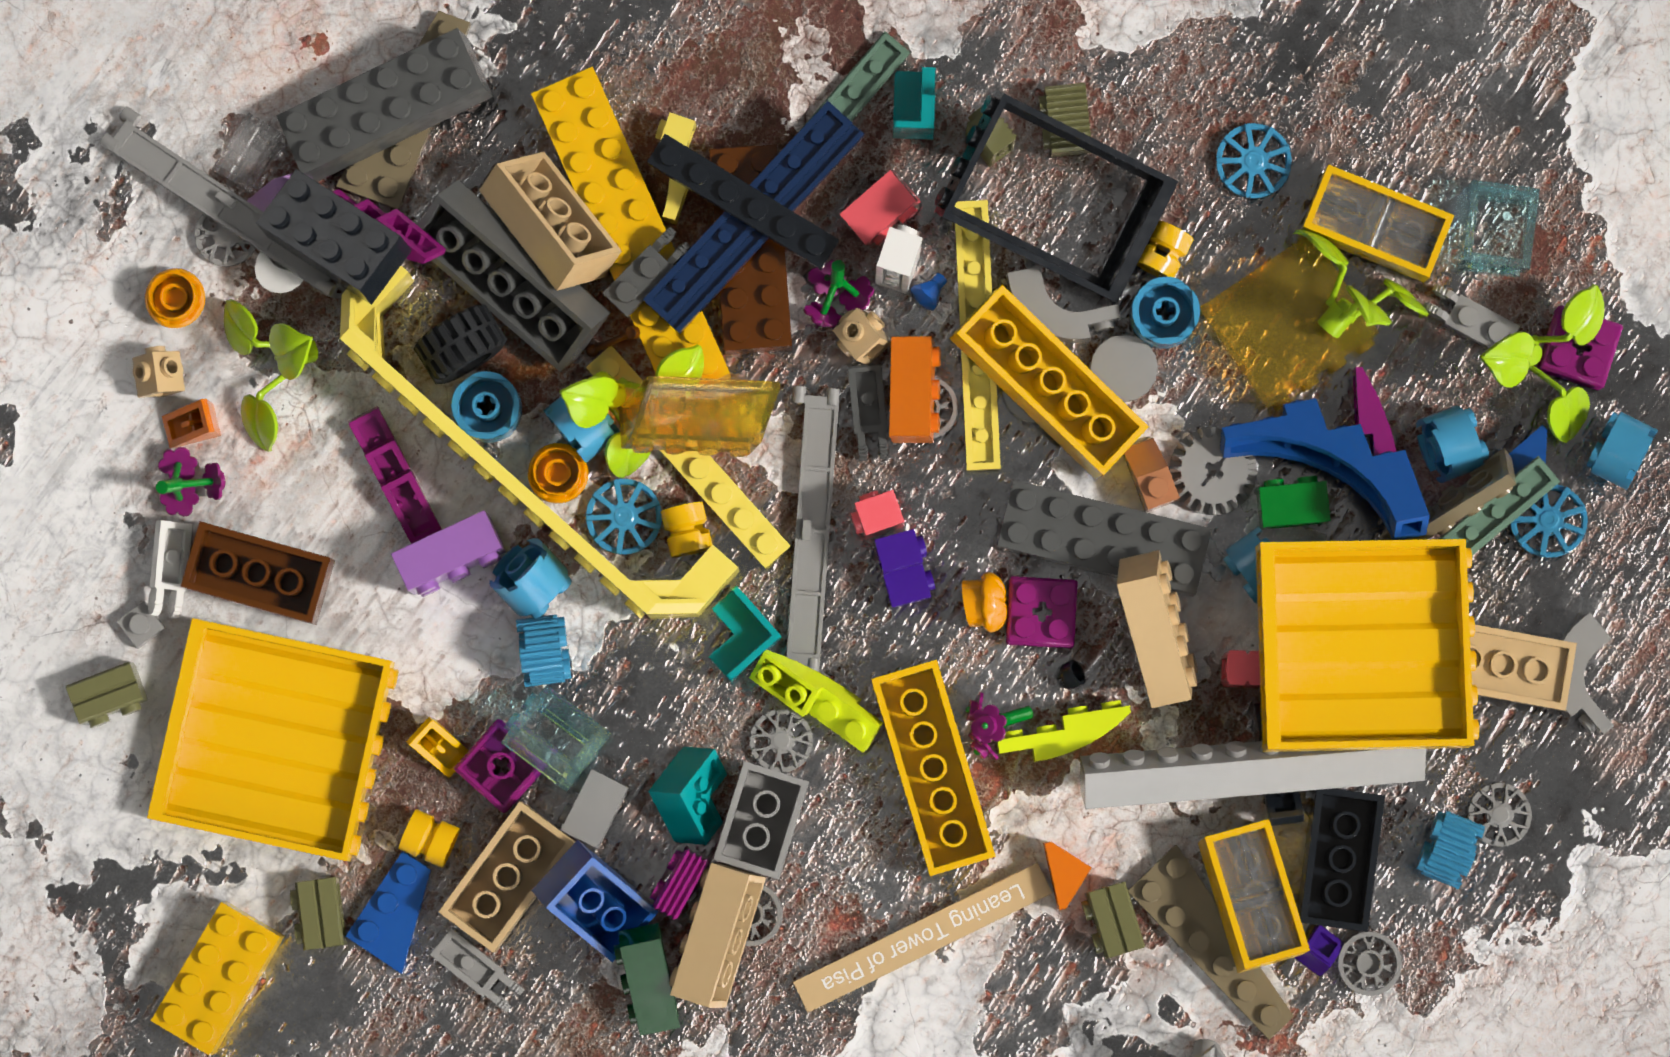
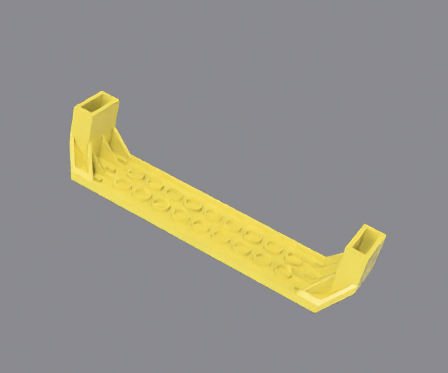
M400 266L372 305L348 289L341 295L340 339L350 348L346 354L364 371L371 367L375 371L371 377L388 393H391L394 389L401 395L397 400L414 416L420 411L426 417L422 423L437 437L441 438L444 434L449 437L451 441L447 445L464 461L470 456L476 462L473 468L489 483L494 479L501 484L498 491L514 506L521 502L527 507L523 513L540 529L546 524L552 530L548 536L563 550L566 551L569 547L575 550L577 555L574 559L590 574L596 569L603 576L599 581L615 596L619 592L624 594L628 598L624 604L640 619L645 614L650 619L699 617L740 572L739 568L712 544L681 580L630 581L385 361L383 315L415 281L409 272Z

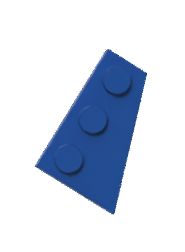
M402 851L345 937L403 974L432 869Z

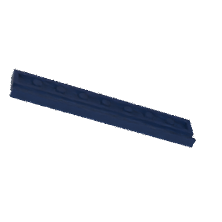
M827 101L754 179L750 186L794 212L864 137V133ZM724 212L646 295L643 301L672 326L676 332L681 334L769 238Z

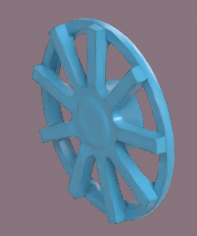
M1247 123L1233 129L1223 138L1217 150L1216 168L1221 181L1230 191L1241 197L1257 199L1275 193L1286 182L1291 171L1292 158L1289 145L1274 128L1263 124ZM1251 130L1266 132L1258 147L1254 146ZM1243 131L1246 132L1248 148L1246 149L1232 139ZM1271 136H1273L1282 148L1267 153L1264 151V148ZM1227 143L1240 153L1239 158H1222ZM1285 154V168L1271 164L1268 161L1272 157ZM1222 164H1239L1240 169L1227 179ZM1266 169L1282 174V177L1274 186H1272L1264 172ZM1243 173L1248 174L1246 192L1232 185ZM1255 175L1260 176L1267 188L1266 191L1252 193Z
M615 479L602 485L592 495L587 506L586 523L590 535L603 549L615 554H633L649 546L658 535L662 523L660 512L662 510L656 495L643 483L632 479ZM620 485L636 487L628 502L623 500ZM615 487L618 503L616 505L612 504L601 494L609 488ZM642 490L651 498L652 502L636 508L634 503ZM597 500L610 509L609 514L592 515ZM655 507L656 523L639 518L640 513ZM609 520L611 522L610 526L598 536L594 529L593 521ZM637 524L653 529L651 535L644 542L635 529ZM614 529L619 531L617 548L603 541ZM626 531L631 532L638 546L623 549Z
M1558 484L1551 489L1562 493L1554 506L1549 505L1548 494L1546 493L1542 497V508L1535 504L1530 507L1535 512V516H1519L1511 523L1513 535L1520 546L1529 553L1539 557L1554 558L1571 552L1580 544L1587 530L1588 517L1585 505L1570 488ZM1567 496L1570 497L1577 507L1561 512L1560 507ZM1581 514V528L1564 522V519L1567 517ZM1517 523H1534L1535 527L1521 537L1518 532ZM1560 529L1574 532L1578 536L1568 546L1560 533ZM1538 532L1543 534L1540 551L1526 543ZM1554 535L1562 550L1546 552L1549 536Z

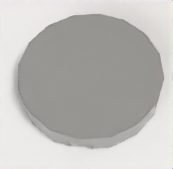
M1123 334L1110 337L1099 345L1092 356L1090 370L1125 403L1137 400L1148 393L1156 381L1158 365L1156 355L1147 343L1138 337Z

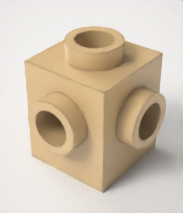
M858 308L848 311L840 318V324L833 329V332L839 338L836 343L846 356H853L856 361L869 365L891 345V340L882 330L885 324L873 311L868 313Z
M154 346L145 348V354L132 358L133 376L136 382L138 398L166 397L185 391L180 351H166L165 346Z

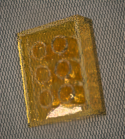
M648 376L619 409L621 448L633 449L635 453L665 450V453L671 455L682 454L685 451H698V454L702 456L715 455L718 452H730V455L733 457L748 456L762 442L780 390V382Z

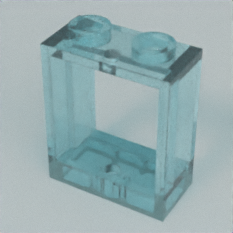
M1472 180L1467 188L1458 264L1467 265V271L1486 273L1487 268L1500 270V275L1507 277H1520V273L1527 272L1531 264L1540 189ZM1479 200L1526 206L1520 259L1472 253Z
M546 685L538 695L535 692L529 695L521 707L524 710L522 714L516 711L504 726L508 733L501 743L567 792L600 753L612 733L550 686ZM538 711L584 745L573 760L526 726Z

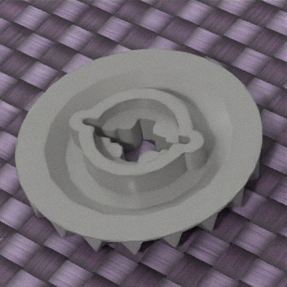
M1217 427L1202 428L1187 435L1175 448L1169 465L1180 501L1193 511L1205 515H1222L1241 506L1254 489L1258 473L1256 458L1252 455L1225 458L1219 468V472L1222 474L1221 478L1219 479L1215 476L1202 486L1208 474V469L1205 468L1206 464L1214 465L1223 457L1220 450L1222 429Z

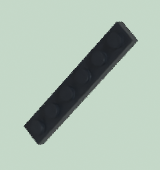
M667 134L663 135L647 161L649 166L821 271L839 243V239Z

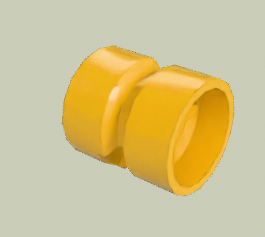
M1159 220L1137 266L1155 277H1175L1181 266L1178 259L1179 257L1186 256L1194 239L1183 230ZM1158 249L1167 253V256L1164 257L1158 254Z
M703 502L683 504L660 511L664 529L671 533L667 539L671 558L704 552L712 546L710 531L703 527V524L707 521Z
M416 809L404 831L398 849L415 857L422 853L424 854L425 861L443 868L457 841L460 828L445 821L436 824L434 816Z

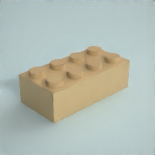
M545 152L497 163L479 190L556 291L604 278L622 252Z
M1160 550L1120 559L1117 577L1119 595L1151 708L1192 700V689L1197 686L1195 673H1198L1195 655L1188 652L1187 643L1190 642L1186 623H1180L1178 613L1181 611L1180 600L1176 591L1171 592L1170 581H1172L1170 564L1168 560L1162 561Z
M519 801L438 912L491 952H497L536 899L535 894L531 890L571 848L576 840L561 831V829L523 801Z
M711 863L710 868L704 870L700 881V887L703 888L700 900L694 903L690 913V920L693 923L689 934H685L680 945V953L683 954L680 965L674 968L670 977L669 985L672 987L670 995L708 1008H726L766 877L730 865Z

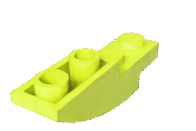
M766 650L763 652L749 677L802 717L809 713L862 753L869 748L883 724L881 720L859 705L862 700L845 687L814 669L772 651Z
M1121 700L1101 703L1102 710L1088 712L1087 705L1068 708V715L1061 716L1063 730L1057 731L1056 724L1036 727L1037 734L1023 736L1022 729L1008 731L1003 740L996 742L998 754L1032 749L1033 760L1038 762L1073 752L1092 743L1116 727L1131 713L1130 705L1122 706Z

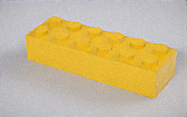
M1003 285L994 290L949 338L1094 479L1104 476L1149 427Z
M937 660L871 679L929 876L996 857Z

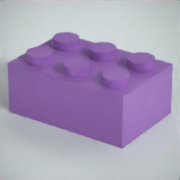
M483 510L391 553L407 590L414 595L418 593V595L425 597L440 589L439 583L447 579L452 580L454 583L470 576L469 569L477 565L487 568L498 563L501 560L500 555L505 553L506 550L490 515Z

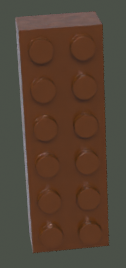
M777 144L709 149L711 162L749 185L778 155ZM714 205V219L716 221L725 211ZM768 239L720 291L725 355L792 350L785 248Z

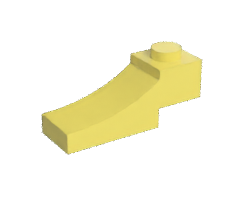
M670 112L667 121L661 119L655 138L661 140L663 135L667 134L689 148L696 129V122ZM669 178L667 201L662 217L664 221L677 225L689 189Z

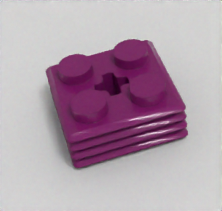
M1560 305L1555 309L1547 336H1562L1567 333L1561 325L1562 312L1565 306ZM1603 319L1597 335L1584 345L1587 348V352H1583L1580 356L1576 354L1577 349L1572 347V343H1575L1573 338L1568 342L1544 343L1542 357L1538 362L1537 368L1545 374L1600 390L1605 386L1623 326L1619 323Z
M1012 576L1009 579L1006 644L1072 648L1075 645L1077 580ZM1039 603H1044L1046 609L1051 610V615L1046 616L1044 622L1038 621V615H1033L1032 613L1033 609L1039 607Z
M497 719L457 763L454 770L499 811L506 813L548 767L549 762L505 722ZM507 757L510 761L507 765L510 771L507 774L501 772L497 775L494 772L497 766L493 762L497 758L504 760Z
M690 848L685 849L683 852L677 849L666 867L672 871L668 880L665 882L660 879L650 896V899L655 901L653 904L654 909L659 908L661 913L666 912V916L671 915L672 919H677L707 867L708 859H702V855L697 856L696 851L691 853Z

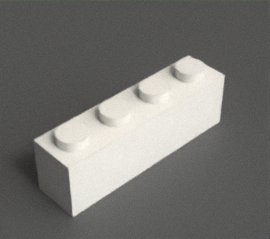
M898 225L897 229L889 227L876 265L875 284L904 294L908 293L921 252L922 237L917 236V230L905 225Z

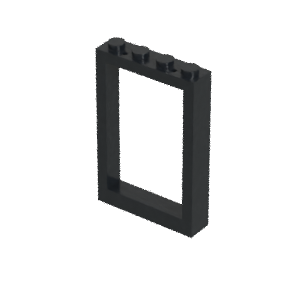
M995 89L993 95H988L982 105L981 113L983 115L978 125H974L966 137L965 143L968 145L962 157L958 156L951 167L950 174L952 177L947 187H942L935 199L937 207L934 212L1118 303L1179 181ZM1003 109L1146 180L1097 277L955 207Z

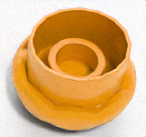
M171 268L161 271L152 278L146 288V309L152 319L164 327L182 328L188 326L203 311L205 305L203 285L193 273L185 269Z
M564 443L548 444L540 448L530 460L528 466L529 484L534 493L547 502L557 504L569 502L580 495L587 484L588 465L582 460L577 449L571 445Z
M986 572L981 576V579L963 580L962 597L968 625L970 627L983 626L990 633L998 631L1004 625L1007 617L1006 589L1000 577L995 573Z

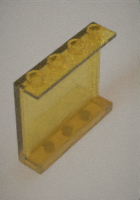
M1303 237L1200 307V319L1203 323L1207 322L1264 405L1262 407L1264 412L1271 407L1275 412L1283 408L1284 404L1292 401L1289 395L1300 388L1305 393L1320 382L1317 376L1327 369L1333 374L1348 363L1345 359L1346 356L1355 350L1358 355H1361L1375 345L1373 338L1379 334L1375 325L1366 326L1362 315L1353 324L1351 323L1339 338L1333 337L1318 324L1319 318L1329 308L1325 302L1331 295L1339 273L1330 260L1306 237ZM1343 280L1336 300L1339 301L1343 297L1353 304L1355 301L1345 289L1347 285Z

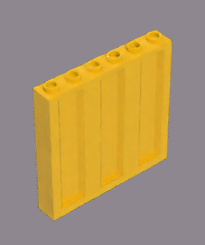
M1466 539L1260 542L1255 546L1262 752L1446 749L1474 746V740L1479 738L1478 719H1473V705H1477L1478 690L1476 685H1472L1471 671L1476 670L1475 650H1470V637H1474L1475 620L1473 616H1469V602H1473L1474 590L1473 583L1468 582L1467 568L1472 566L1471 548H1466Z
M192 618L147 818L333 859L351 861L352 855L358 856L362 836L357 835L359 822L365 823L368 814L369 803L364 802L367 788H373L376 778V769H372L374 755L380 756L384 736L379 735L381 723H387L390 715L391 703L386 702L389 689H395L399 670L394 669L395 662Z

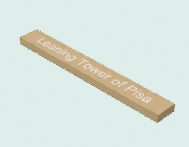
M1035 863L793 981V984L807 1013L1052 894V891L1039 864Z

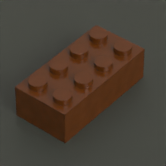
M199 521L180 587L317 625L335 560L330 557Z

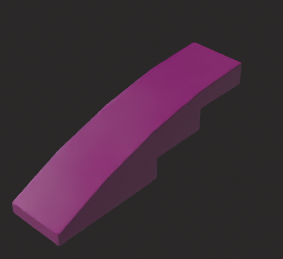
M340 189L333 191L336 195L399 234L412 250L406 259L424 264L445 253L446 248L398 209L385 213L369 199L356 203Z
M1355 367L1352 370L1355 425L1361 424L1365 437H1369L1372 456L1387 451L1397 452L1392 431L1380 399L1363 367Z
M376 406L349 420L348 424L410 543H415L442 530L379 407Z

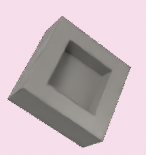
M145 601L117 621L137 649L166 629L157 616L149 615L148 604Z

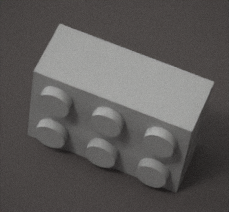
M744 761L713 860L779 880L810 782Z

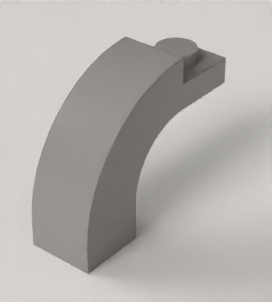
M1040 266L1009 272L1006 275L1009 292L1061 342H1089L1091 338L1090 327H1094L1095 332L1114 328V322H1118L1121 318L1118 304L1083 312H1072L1059 307L1047 294Z
M1589 612L1575 621L1560 638L1563 641L1577 643L1566 711L1561 712L1566 718L1572 717L1579 712L1581 716L1578 720L1590 734L1596 732L1597 735H1604L1614 725L1588 694L1584 674L1587 663L1593 654L1612 638Z

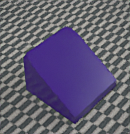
M1316 925L1306 938L1310 951L1295 957V959L1316 975L1322 976L1334 963L1344 942L1323 926Z

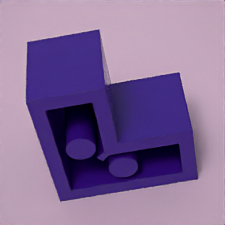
M911 529L875 539L874 547L891 609L931 599L930 591L936 590L931 570L924 571L922 558L928 555L923 535L916 536L915 530Z

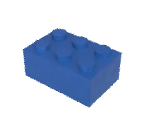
M579 840L571 846L531 890L546 909L612 963L616 959L613 945L619 944L618 931L648 925L659 913L639 890Z

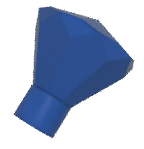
M937 273L930 281L912 286L910 289L911 295L919 305L934 311L938 306L940 290L947 283V279L942 274Z

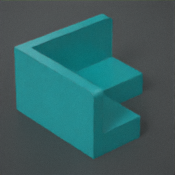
M922 67V72H895L893 138L933 140L936 67Z
M737 585L712 608L714 613L734 634L709 656L730 682H733L759 659L764 651L769 650L782 638L780 633Z
M681 748L648 791L673 840L677 843L706 845L723 823L711 799V795L727 776V772L715 749Z

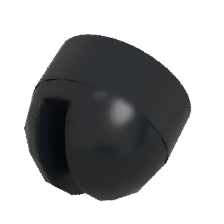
M1070 660L1061 665L1056 673V679H1062L1063 681L1060 686L1068 690L1077 688L1086 681L1082 667L1075 660Z

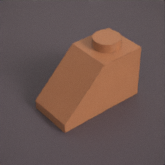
M1154 438L1132 445L1123 454L1145 512L1155 510L1180 499L1168 465Z

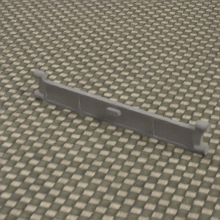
M128 106L122 110L120 118L125 120L124 124L114 137L106 133L100 141L102 146L327 296H331L337 286L331 282V278L265 235L256 224L263 211L136 128L135 126L138 125L142 118L140 114Z
M793 386L792 403L805 404L787 655L785 657L819 672L840 389L827 388L826 396L806 395L805 386Z

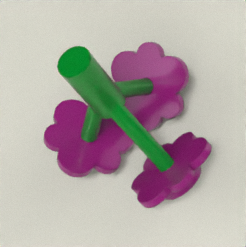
M830 260L825 264L822 271L818 268H812L808 272V280L814 284L813 289L815 293H825L826 298L822 305L818 302H811L810 305L804 307L803 311L818 326L836 327L841 315L836 313V309L831 306L833 297L838 295L840 288L843 287L845 290L840 294L839 302L845 306V309L847 311L855 310L856 308L864 310L869 306L870 297L874 294V288L870 286V280L866 276H861L856 282L854 280L847 282L844 275L845 264L841 260Z
M178 447L174 451L171 449L164 451L158 468L161 472L168 473L170 479L157 482L156 490L161 494L160 502L166 506V511L169 515L178 513L180 516L185 517L193 512V505L199 502V496L195 493L196 486H204L207 489L208 498H213L214 500L221 499L226 481L218 463L206 464L202 479L189 480L195 475L194 468L197 466V459L190 456V451L185 447Z
M979 692L976 700H970L968 707L965 709L967 712L966 720L972 721V732L968 734L973 740L970 747L974 750L975 755H979L983 759L989 756L991 759L997 760L999 757L989 744L992 741L998 742L1003 740L1007 726L1032 719L1033 711L1030 706H1025L1009 712L999 713V709L993 704L987 705L982 709L984 693Z

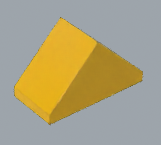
M430 716L406 741L448 778L455 772L454 767L469 751L435 718Z

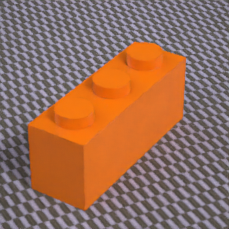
M932 336L891 337L889 437L893 443H933L934 433H939L940 416L939 413H934V400H940V380H935V367H940L941 348L940 346H935Z

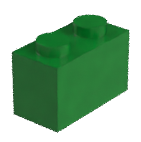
M1317 476L1297 478V484L1284 485V479L1263 481L1264 487L1256 489L1259 526L1261 530L1327 524L1331 521L1327 481H1318Z

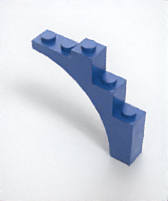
M1316 398L1296 400L1284 404L1283 413L1280 417H1266L1259 421L1234 423L1230 426L1222 427L1220 450L1223 458L1252 455L1279 457L1303 462L1335 476L1351 486L1366 499L1383 520L1392 540H1403L1426 535L1430 515L1406 450L1397 452L1387 451L1372 456L1361 424L1343 425L1328 430Z

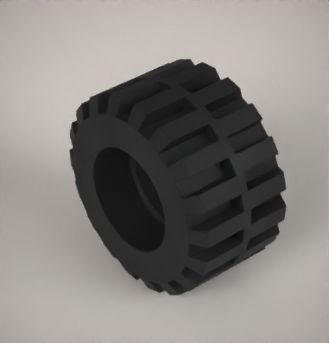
M484 304L475 305L454 314L429 330L418 340L414 351L434 383L445 384L466 375L494 357L502 350L507 342V338L487 306Z

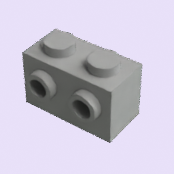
M591 769L589 775L583 772L574 791L579 793L573 805L567 803L559 818V822L563 823L561 831L599 849L629 787Z

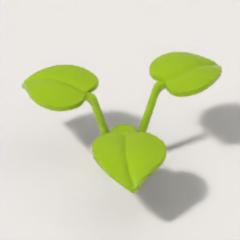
M1302 229L1295 230L1293 233L1305 236L1325 257L1333 261L1338 267V277L1330 297L1325 302L1329 308L1317 321L1333 337L1339 338L1351 323L1353 324L1360 315L1363 316L1367 327L1377 324L1389 326L1392 323L1391 319L1376 305L1387 296L1398 298L1405 306L1417 312L1419 318H1425L1429 315L1424 306L1406 288L1388 278L1383 280V283L1388 288L1372 300L1367 299L1357 289L1347 285L1345 289L1355 302L1352 304L1343 297L1337 301L1336 297L1346 274L1349 261L1325 237Z
M1595 284L1576 293L1565 305L1561 318L1562 328L1567 332L1565 335L1531 336L1526 332L1519 331L1501 339L1480 355L1481 360L1487 365L1494 379L1504 387L1516 386L1525 378L1528 370H1530L1558 391L1560 397L1553 399L1548 406L1547 421L1552 434L1556 439L1564 443L1573 439L1585 423L1590 409L1589 396L1583 388L1577 386L1571 387L1566 392L1564 387L1534 365L1542 357L1540 343L1568 342L1573 338L1576 344L1583 346L1597 335L1603 323L1604 300L1599 287Z
M229 299L226 300L224 306V330L231 347L241 355L250 354L253 346L256 348H271L281 375L258 391L256 398L248 394L243 397L241 403V418L246 432L260 448L271 452L277 438L278 421L273 408L263 398L266 393L283 380L298 378L306 364L317 361L318 348L313 337L299 333L284 323L272 326L269 341H259L256 338L258 326L252 314L237 301Z
M696 344L695 346L681 348L668 354L659 363L655 373V381L659 385L658 387L630 382L623 377L617 381L607 372L601 371L591 378L576 382L559 391L566 404L570 418L579 427L590 428L599 424L607 416L608 410L613 413L622 425L623 432L613 434L608 439L605 447L606 464L616 477L625 478V476L635 472L647 460L653 448L652 433L642 425L630 429L629 424L617 409L626 400L625 388L657 395L664 392L668 400L672 402L679 401L691 394L700 382L704 369L703 350L700 345Z

